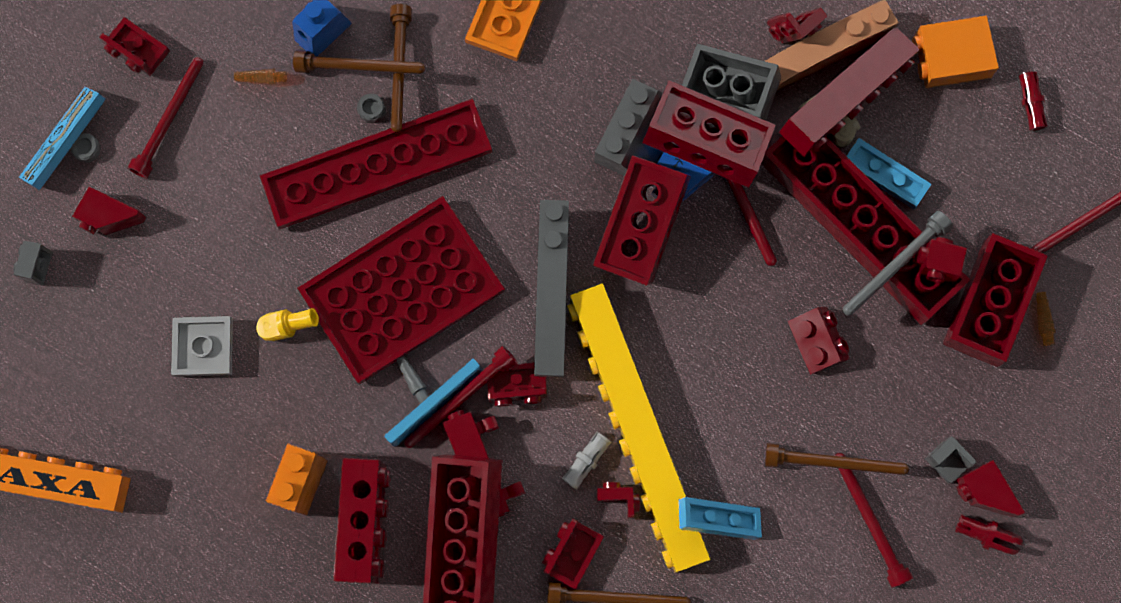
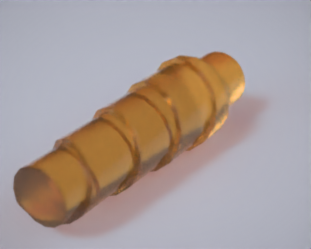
M275 68L234 72V80L247 83L276 84V82H287V72L276 71Z
M1046 292L1036 293L1039 335H1042L1043 346L1055 345L1054 334L1056 330Z

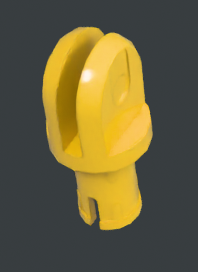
M314 308L296 313L284 309L260 317L256 330L262 339L277 341L293 337L296 330L317 326L319 318Z

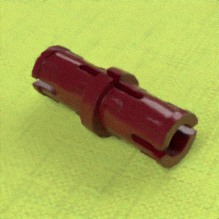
M1034 71L1019 75L1023 92V100L1021 102L1022 107L1026 109L1029 131L1042 130L1048 127L1043 106L1045 98L1041 95L1038 74Z

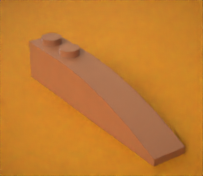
M881 0L799 41L767 59L765 62L779 66L782 77L777 89L779 90L877 43L895 26L897 27L899 22L887 1Z

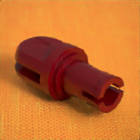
M961 514L959 523L956 525L955 532L979 540L982 548L987 550L991 547L1007 554L1016 555L1020 552V549L1013 544L1023 545L1021 536L998 527V522L993 520L984 524Z

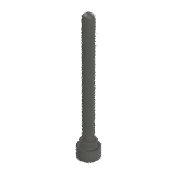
M936 211L929 217L926 229L843 307L844 314L847 316L854 314L920 251L921 246L925 247L934 237L945 236L953 228L951 220L940 211Z

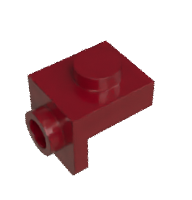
M620 482L603 483V488H597V502L627 501V519H634V512H640L639 494H633V487H621Z

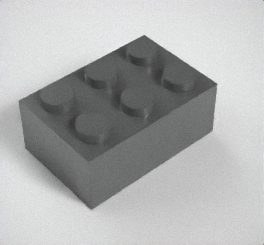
M697 44L682 86L766 121L782 77L777 64Z

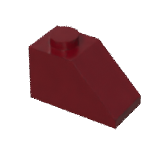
M88 187L72 217L80 222L78 227L92 235L96 231L108 235L144 223L147 218L139 210L91 187Z
M994 460L986 462L956 479L959 485L957 486L959 495L965 502L968 501L971 506L1009 517H1016L1025 513Z

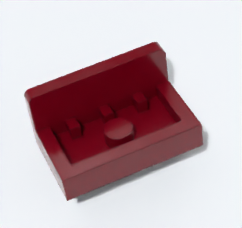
M820 7L801 13L796 18L790 12L770 18L766 23L770 27L769 32L772 37L783 44L799 40L806 35L808 37L812 36L822 28L820 23L828 16Z
M125 17L109 36L102 33L99 37L105 44L103 49L115 59L121 56L127 60L125 65L137 74L142 71L149 77L170 52L167 46Z
M817 307L787 321L810 375L840 362L850 360L848 355L849 346L842 336L840 337L836 328L838 325L837 318L827 307Z
M535 362L516 364L510 371L507 369L504 372L500 371L487 382L489 403H495V407L512 406V401L524 400V404L542 403V398H547L546 377L534 376Z
M572 519L570 524L564 521L556 536L560 539L556 550L550 548L542 564L546 566L545 573L576 590L604 536Z

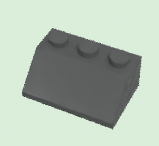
M635 79L631 80L595 151L596 163L623 176L626 174L632 155L657 163L662 151L642 142L663 95L662 93Z

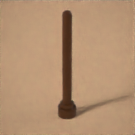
M394 4L390 7V20L393 26H395L394 61L405 62L406 27L412 21V7L406 4ZM393 72L391 129L397 133L402 130L404 73Z
M296 50L293 56V68L297 73H309L310 70L313 71L315 68L422 74L425 71V65L420 62L315 57L314 54L307 50Z
M767 443L765 467L777 468V465H783V463L899 475H906L909 472V466L906 463L785 451V448L779 447V444Z
M549 582L547 603H566V601L588 603H691L690 598L686 596L567 589V586H561V582Z

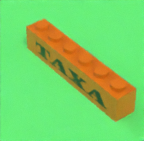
M0 448V491L123 513L131 478L121 476L122 470L104 467L103 472L93 471L94 465L76 462L75 467L65 465L64 459L47 457V461L43 462L36 460V454L19 451L18 457L8 455V449Z

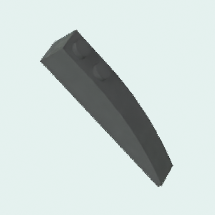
M540 200L534 376L564 377L569 201Z

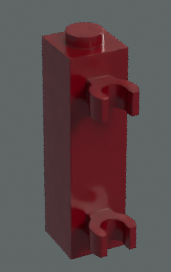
M460 410L448 415V421L443 422L455 455L489 458L481 435L499 429L495 416L493 415L475 423L471 412L465 413L464 410ZM521 481L500 490L499 517L511 513L507 504L508 500L525 494Z

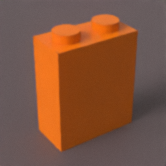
M987 15L922 25L912 38V42L920 49L917 52L920 63H918V74L921 80L924 79L925 88L992 78L999 69Z
M287 444L266 502L307 516L328 460L316 453Z

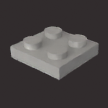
M231 316L173 318L171 375L174 377L232 375L233 318Z

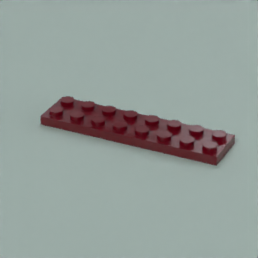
M472 98L403 123L400 132H393L391 128L262 174L260 179L276 225L281 230L487 155L493 151Z

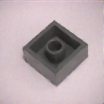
M24 240L23 244L19 247L18 261L14 264L13 275L25 282L43 286L53 252L42 244Z

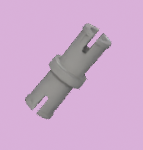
M596 431L584 450L577 453V459L561 479L577 490L591 469L595 470L598 466L596 462L612 442Z

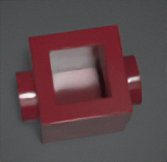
M931 239L925 247L921 246L918 253L917 263L921 264L919 274L927 275L926 278L933 282L942 283L944 280L955 282L961 276L967 248L953 245V241L950 239Z

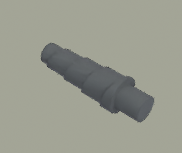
M400 357L397 363L408 384V388L421 404L429 397L426 392L427 387L407 357Z

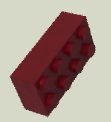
M992 233L982 244L969 277L970 281L966 284L943 345L995 367L1006 363L1048 256Z

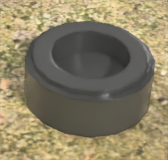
M366 94L357 103L358 114L367 123L379 122L385 115L386 107L384 101L376 94Z
M83 133L77 138L70 151L80 162L88 163L96 160L100 155L101 145L94 136Z

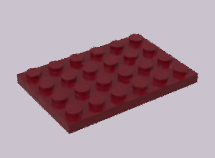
M443 196L297 288L309 308L316 310L320 325L359 385L396 362L400 357L412 352L505 292V288Z

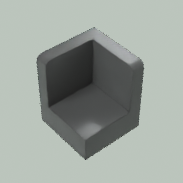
M953 436L942 441L924 458L949 484L953 483L967 468L973 467L977 463Z

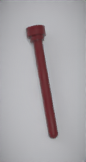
M196 57L193 59L142 154H138L136 158H132L127 169L132 173L148 179L153 170L151 167L153 162L151 160L203 67L204 62L202 58Z
M727 179L766 264L774 266L777 262L776 256L743 186Z
M1121 191L1040 241L1031 249L1045 253L1121 205Z
M501 346L494 353L495 356L491 359L492 363L405 438V447L413 448L498 372H504L506 369L510 371L518 364L514 356L504 346Z
M836 453V454L834 455V456L845 457V455H844L843 453ZM838 468L889 568L886 570L889 575L886 578L891 588L913 579L909 568H905L903 563L899 564L851 469Z

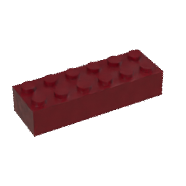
M449 454L432 457L423 603H493L502 460Z

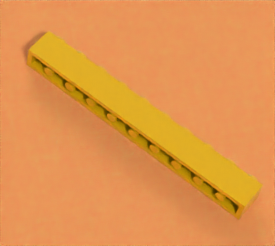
M603 283L570 295L571 304L567 305L572 321L578 320L581 331L577 332L582 347H588L592 357L587 359L593 375L599 374L602 384L598 386L602 400L603 402L609 401L612 412L608 413L614 430L620 429L623 439L619 440L620 447L625 457L630 455L634 465L629 470L635 485L640 483L644 491V495H641L640 499L646 513L651 511L655 522L651 524L656 540L662 539L666 551L661 553L667 569L673 567L676 573L710 560L700 532L680 530L679 499L686 496Z

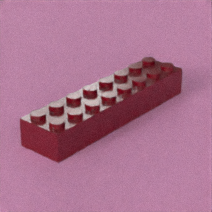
M783 136L780 137L766 150L761 164L873 277L877 276L922 233L827 136L828 141L820 150L815 152L812 149L804 157ZM917 253L883 287L920 325H923L964 287L970 279L961 272V276L955 282L946 280L942 283L930 281L926 278L927 275L919 274L921 264L917 263Z

